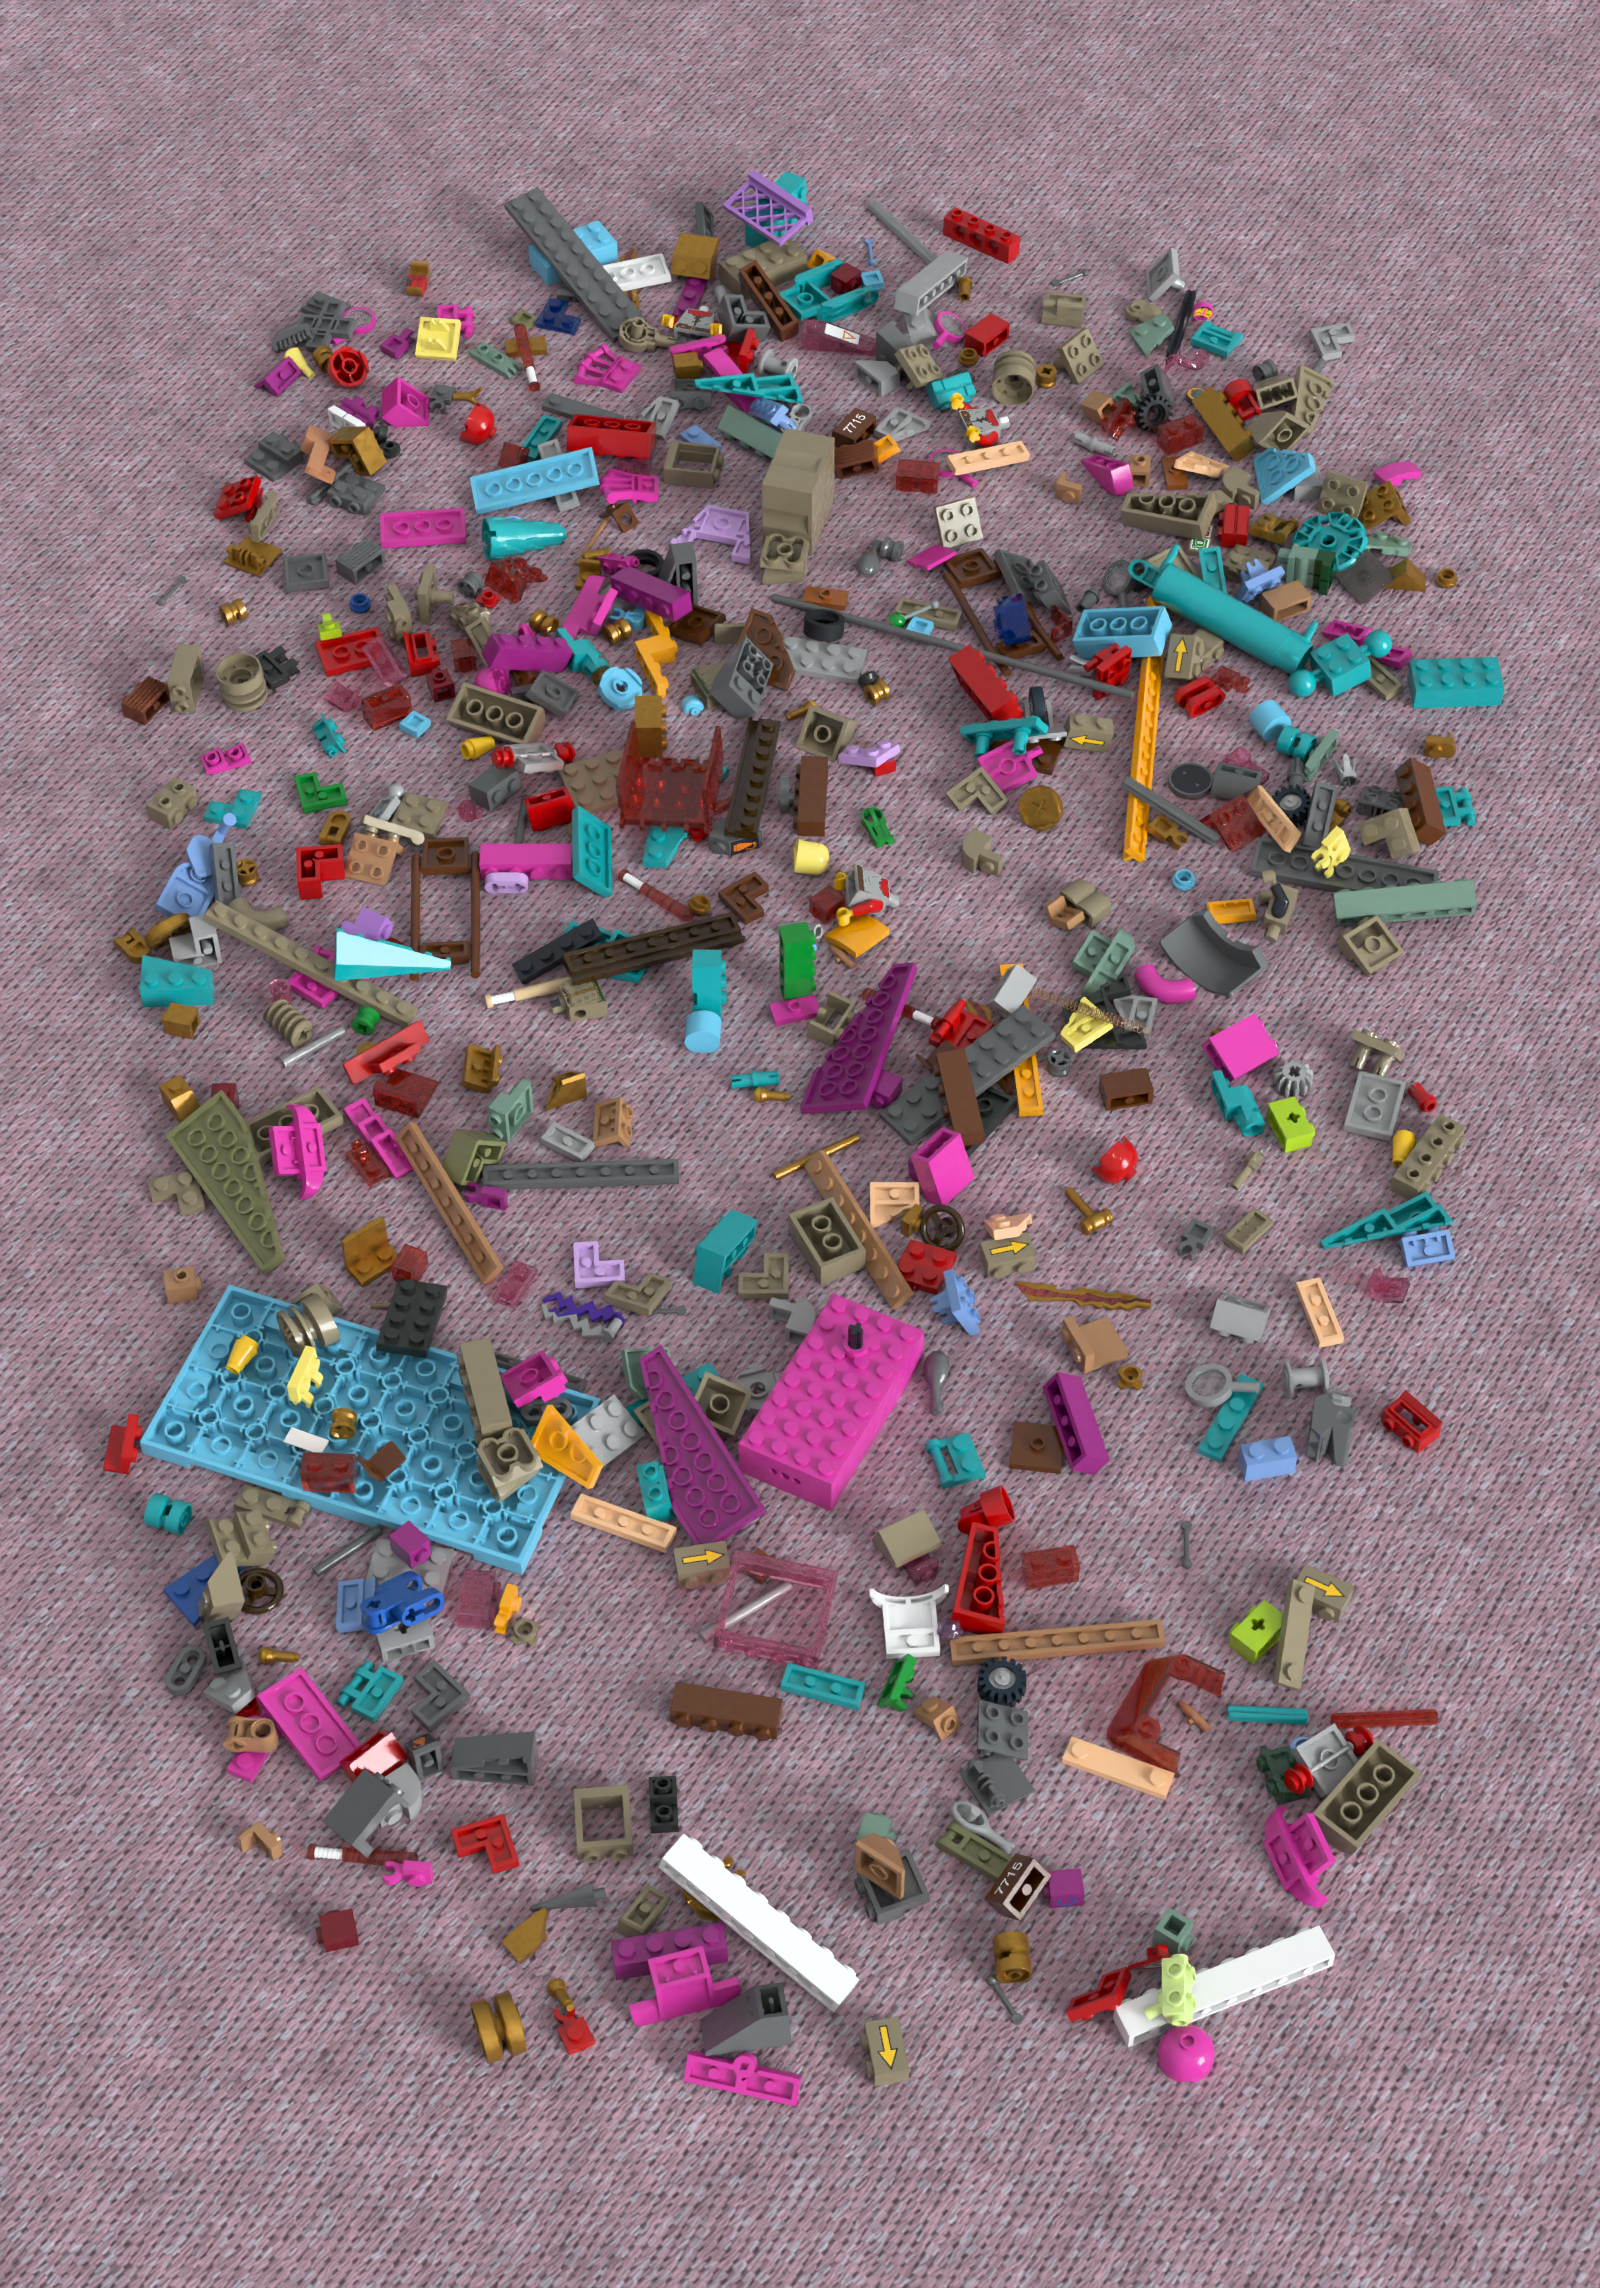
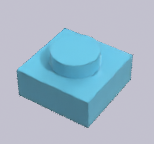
M879 270L861 273L863 288L872 286L876 290L884 289V281Z
M913 616L906 629L930 635L934 628V622Z
M413 710L399 723L400 730L415 738H419L431 726V720Z

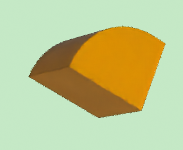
M816 248L807 267L812 269L837 258L830 253Z

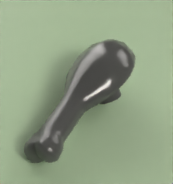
M874 539L870 551L858 558L855 567L859 574L873 575L879 571L881 564L877 554L883 541Z
M933 1351L925 1360L923 1372L931 1389L930 1413L936 1415L944 1411L941 1403V1387L949 1373V1360L942 1351Z

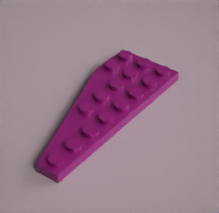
M914 962L892 965L878 984L880 988L874 997L869 996L865 1002L867 1005L862 1013L857 1012L838 1038L839 1044L833 1051L829 1050L825 1055V1063L822 1067L817 1066L814 1070L800 1105L803 1114L864 1110L868 1108L918 969Z
M659 1345L639 1360L649 1396V1405L653 1414L661 1459L666 1472L672 1508L694 1545L724 1541L766 1513L767 1510L664 1348Z

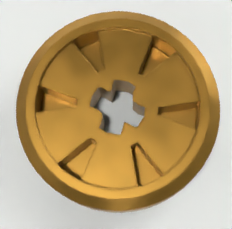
M177 913L154 925L144 937L150 949H159L170 944L169 938L187 934L191 930L190 915L188 913Z

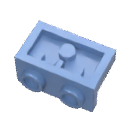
M1441 1227L1427 1229L1426 1234L1420 1235L1417 1234V1231L1402 1234L1403 1238L1396 1241L1397 1246H1401L1405 1268L1455 1259L1450 1230L1441 1231Z

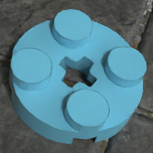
M612 667L602 675L597 690L606 704L613 707L615 711H622L635 706V696H642L643 685L640 677L631 669L625 668L624 670ZM616 685L619 687L623 685L625 687L624 692L617 690Z

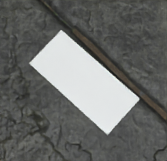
M291 1427L283 1442L321 1455L329 1440Z

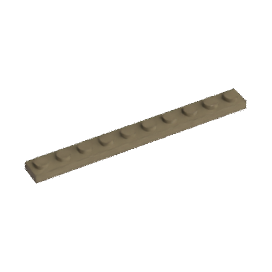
M216 901L204 914L205 922L356 1003L371 1007L379 1015L403 1028L409 1026L418 1014L419 1008L365 979L334 981L333 962L219 901Z

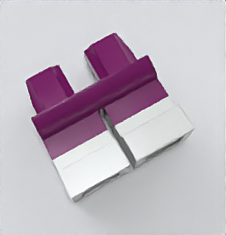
M358 396L352 400L345 397L342 400V405L339 407L333 405L328 409L329 423L338 429L369 426L372 429L374 427V420L379 417V411L374 405L365 408L363 399Z

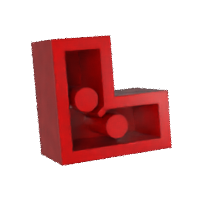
M342 844L296 848L297 884L300 900L323 898L322 881L345 879Z

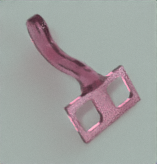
M1199 349L1194 361L1179 355L1181 351L1178 350L1166 359L1165 367L1162 370L1166 373L1171 366L1176 364L1190 370H1201L1209 362V354L1206 350Z

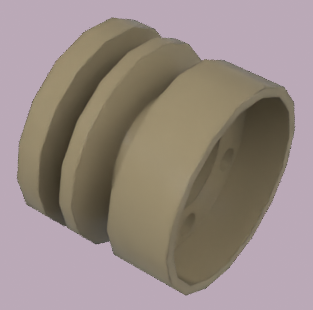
M1020 350L1006 351L997 357L994 362L992 394L996 400L1002 404L1024 405L1031 400L1034 395L1037 366L1034 358Z
M235 653L219 662L215 675L223 701L229 709L237 712H248L264 704L268 698V688L257 657L248 653Z
M316 1293L300 1301L302 1313L292 1305L287 1308L288 1314L284 1310L276 1313L282 1338L298 1359H300L305 1346L316 1348L314 1340L323 1348L340 1340L339 1331L333 1316L322 1298Z

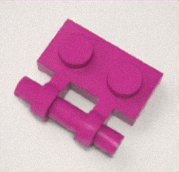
M457 304L437 305V318L463 320L461 321L460 332L463 331L466 338L472 337L474 332V323L472 322L474 320V312L471 306L467 305L464 309H458Z

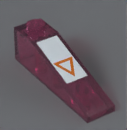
M804 319L802 328V350L876 356L875 338L826 321Z

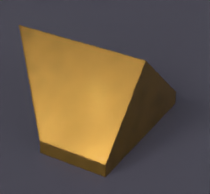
M572 1070L551 1077L553 1085L544 1112L587 1098L585 1074Z

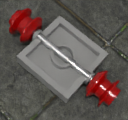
M542 742L504 745L503 749L501 747L494 749L491 760L497 769H502L504 766L509 769L514 763L526 774L540 771L551 773L554 770H563L564 762L566 764L572 763L575 758V749L570 742H565L563 745L557 742L553 750H550Z
M1334 1723L1291 1750L1298 1763L1293 1766V1769H1287L1284 1772L1286 1787L1296 1794H1302L1305 1788L1310 1789L1313 1786L1320 1798L1332 1792L1358 1762L1356 1756H1362L1374 1744L1372 1733L1362 1726H1356L1353 1731L1346 1732L1343 1737Z

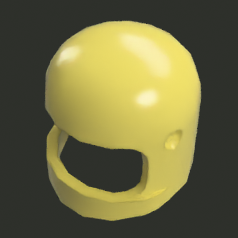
M803 839L795 841L793 852L794 873L821 875L824 873L829 863L828 848L821 843L808 842Z

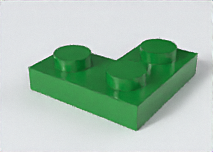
M316 772L294 776L304 814L348 805L343 783L320 787Z

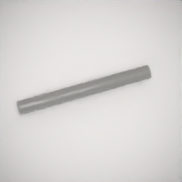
M787 1580L700 1632V1637L706 1642L793 1590L791 1583Z

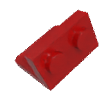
M749 328L743 343L725 342L716 345L728 346L729 352L727 355L743 374H748L750 365L754 362L755 350L757 351L759 346V338H756V329Z

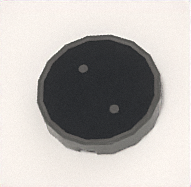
M1196 763L1177 765L1168 776L1169 789L1173 794L1183 799L1185 797L1191 798V800L1203 798L1210 793L1213 784L1211 772L1204 766Z

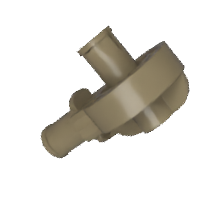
M641 317L625 320L620 325L618 333L620 344L625 349L633 352H642L646 349L654 350L656 346L670 349V346L676 344L677 337L659 334L658 328L651 327Z

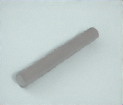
M339 1027L280 1059V1061L286 1068L346 1035L343 1027Z

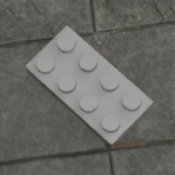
M783 636V642L796 671L795 674L858 685L859 676L862 674L868 655V649Z

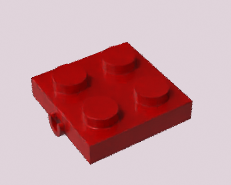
M910 1239L897 1263V1267L913 1291L921 1290L938 1295L945 1282L943 1272L953 1267L957 1256L956 1252Z

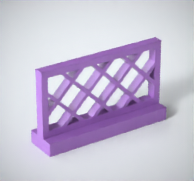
M755 170L748 174L749 180L722 204L723 209L780 247L804 224L809 226L814 221L811 207ZM752 188L756 191V194L745 195V192ZM768 199L770 204L759 205V200ZM756 200V206L745 207V201ZM734 202H742V207L733 208L731 205ZM782 208L784 210V214L773 215V209ZM770 210V215L759 216V211ZM756 211V217L748 218L745 216V212ZM785 219V225L774 226L773 220ZM787 219H798L795 224H787ZM771 221V226L761 227L759 222ZM785 230V234L780 238L774 235V231Z

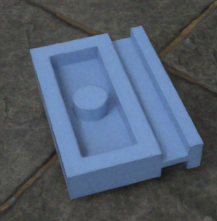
M371 1577L370 1580L362 1578L338 1582L336 1629L339 1633L365 1630L364 1621L366 1620V1615L362 1614L360 1604L365 1599L374 1596L375 1590L378 1587L376 1577Z

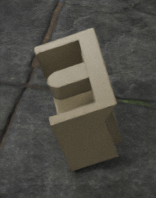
M830 991L826 1007H820L817 1012L816 1022L813 1020L809 1022L807 1038H815L831 1047L836 1041L840 1042L838 1038L845 1030L844 1028L857 1014L854 1012L856 1002ZM835 1013L841 1015L842 1018L834 1030L826 1027Z

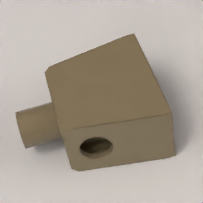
M1279 374L1254 383L1261 410L1298 397L1294 379L1291 376Z

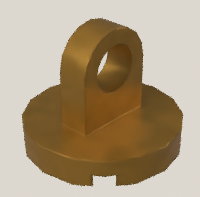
M1035 785L1026 790L1021 800H1019V815L1022 821L1034 830H1048L1060 821L1063 814V802L1059 794L1052 788L1045 785Z

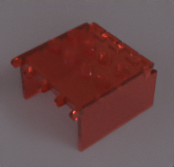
M631 721L616 781L620 814L619 829H624L625 824L639 825V830H645V826H661V830L667 832L668 827L684 828V833H689L690 828L704 829V834H710L723 774L722 764L724 757L720 726L715 727L708 760H703V763L700 764V759L681 758V762L678 763L677 758L659 757V760L656 761L655 757L639 756L636 722Z

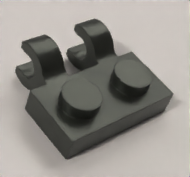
M282 646L276 647L270 653L264 650L255 655L260 661L266 685L272 691L290 681V676L292 677L300 672L296 667L298 662L294 658L288 660L284 655L286 650Z

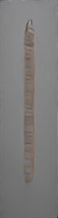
M1051 992L1048 993L1047 1000H1044L1045 1002L1049 1000L1048 996L1049 994L1051 996ZM1056 996L1055 1003L1052 1004L1060 1006L1062 1002L1063 1006L1066 1003V997L1063 999L1062 996L1060 998ZM1074 1000L1071 1001L1070 1008H1068V1005L1066 1003L1067 1009H1071L1073 1007ZM1080 1003V1004H1081L1080 1008H1079V1006H1078V1011L1075 1010V1012H1079V1010H1080L1081 1007H1082V1003ZM1097 1008L1094 1010V1016H1091V1014H1092L1091 1009H1090V1014L1087 1015V1016L1094 1017L1095 1019H1097V1018L1099 1019V1016H1100V1014H1101V1009L1098 1011L1097 1018L1095 1017V1015H1096V1013H1097ZM1107 1012L1105 1020H1103V1017L1101 1016L1102 1021H1106L1108 1019L1109 1012ZM1113 1013L1109 1017V1022L1113 1018ZM1133 1020L1130 1021L1129 1028L1126 1029H1130V1027L1133 1024ZM1135 1021L1132 1030L1138 1032L1141 1023L1137 1025Z

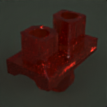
M1124 397L1121 402L1114 401L1111 406L1112 416L1110 418H1103L1100 423L1102 429L1117 441L1127 427L1134 428L1136 425L1133 419L1136 411L1133 410L1130 400Z

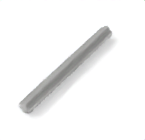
M877 200L868 203V209L928 265L937 258L930 249Z

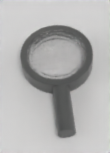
M1117 560L1112 563L1106 570L1103 580L1106 592L1118 597L1119 608H1128L1127 594L1132 591L1137 581L1130 576L1128 571L1130 562L1126 560Z

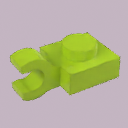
M330 612L323 613V623L318 625L321 641L343 637L339 621H333Z

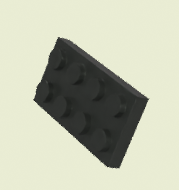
M398 1278L376 1342V1351L426 1358L447 1296L448 1286Z

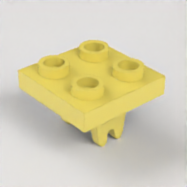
M420 317L415 351L416 358L456 361L461 321L457 319Z

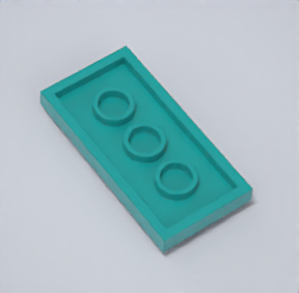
M577 806L572 810L573 878L590 888L593 892L608 898L613 894L611 826L580 806Z

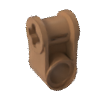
M233 1716L228 1719L229 1732L223 1742V1746L227 1750L232 1752L270 1753L277 1748L279 1738L271 1720Z

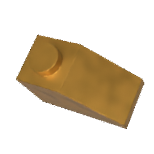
M180 1074L159 1085L162 1102L179 1124L201 1107L192 1089Z

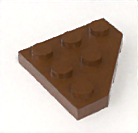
M751 608L736 647L744 637H747L774 664L767 684L788 691L796 671L772 615Z

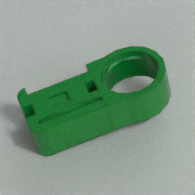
M874 807L865 809L861 815V823L866 829L874 847H883L885 843L887 845L893 844L894 835H891L886 826L883 812ZM872 816L873 822H869L865 818Z

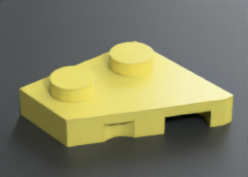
M1083 997L1080 1000V1003H1082V1007L1084 1004H1086V1008L1088 1005L1090 1006L1087 1015L1090 1014L1091 1007H1093L1094 1009L1091 1016H1094V1010L1097 1007L1094 1006L1086 997ZM1073 1012L1069 1018V1023L1064 1026L1060 1033L1061 1040L1076 1053L1113 1028L1109 1018L1106 1021H1102V1019H1095L1086 1014Z

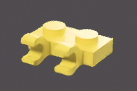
M1338 826L1321 842L1322 846L1311 856L1314 862L1318 858L1323 857L1322 860L1317 862L1315 868L1319 872L1322 868L1325 869L1327 867L1328 869L1324 872L1327 879L1334 873L1333 866L1336 867L1340 862L1345 861L1351 851L1344 831Z
M305 1346L287 1385L290 1401L294 1405L303 1401L307 1408L311 1407L314 1396L308 1392L311 1381L315 1383L316 1388H319L323 1380V1375L318 1372L320 1360L317 1359L316 1348Z

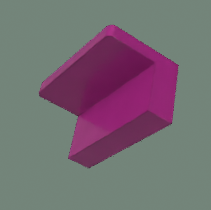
M288 356L278 362L254 387L258 389L264 385L276 397L302 371Z

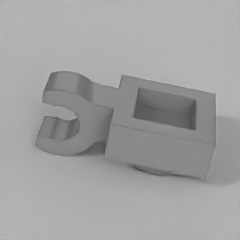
M1331 1388L1327 1390V1395L1335 1405L1351 1406L1353 1394Z

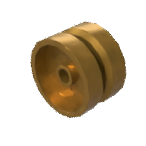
M509 1990L494 1996L493 2003L496 2014L492 2013L491 2007L485 1999L470 2003L476 2032L487 2064L502 2060L504 2055L502 2040H504L508 2053L512 2056L527 2052L522 2020Z

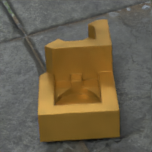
M542 1908L501 1941L520 1963L529 1958L543 1942L547 1941V1934L545 1933L549 1911L546 1908Z

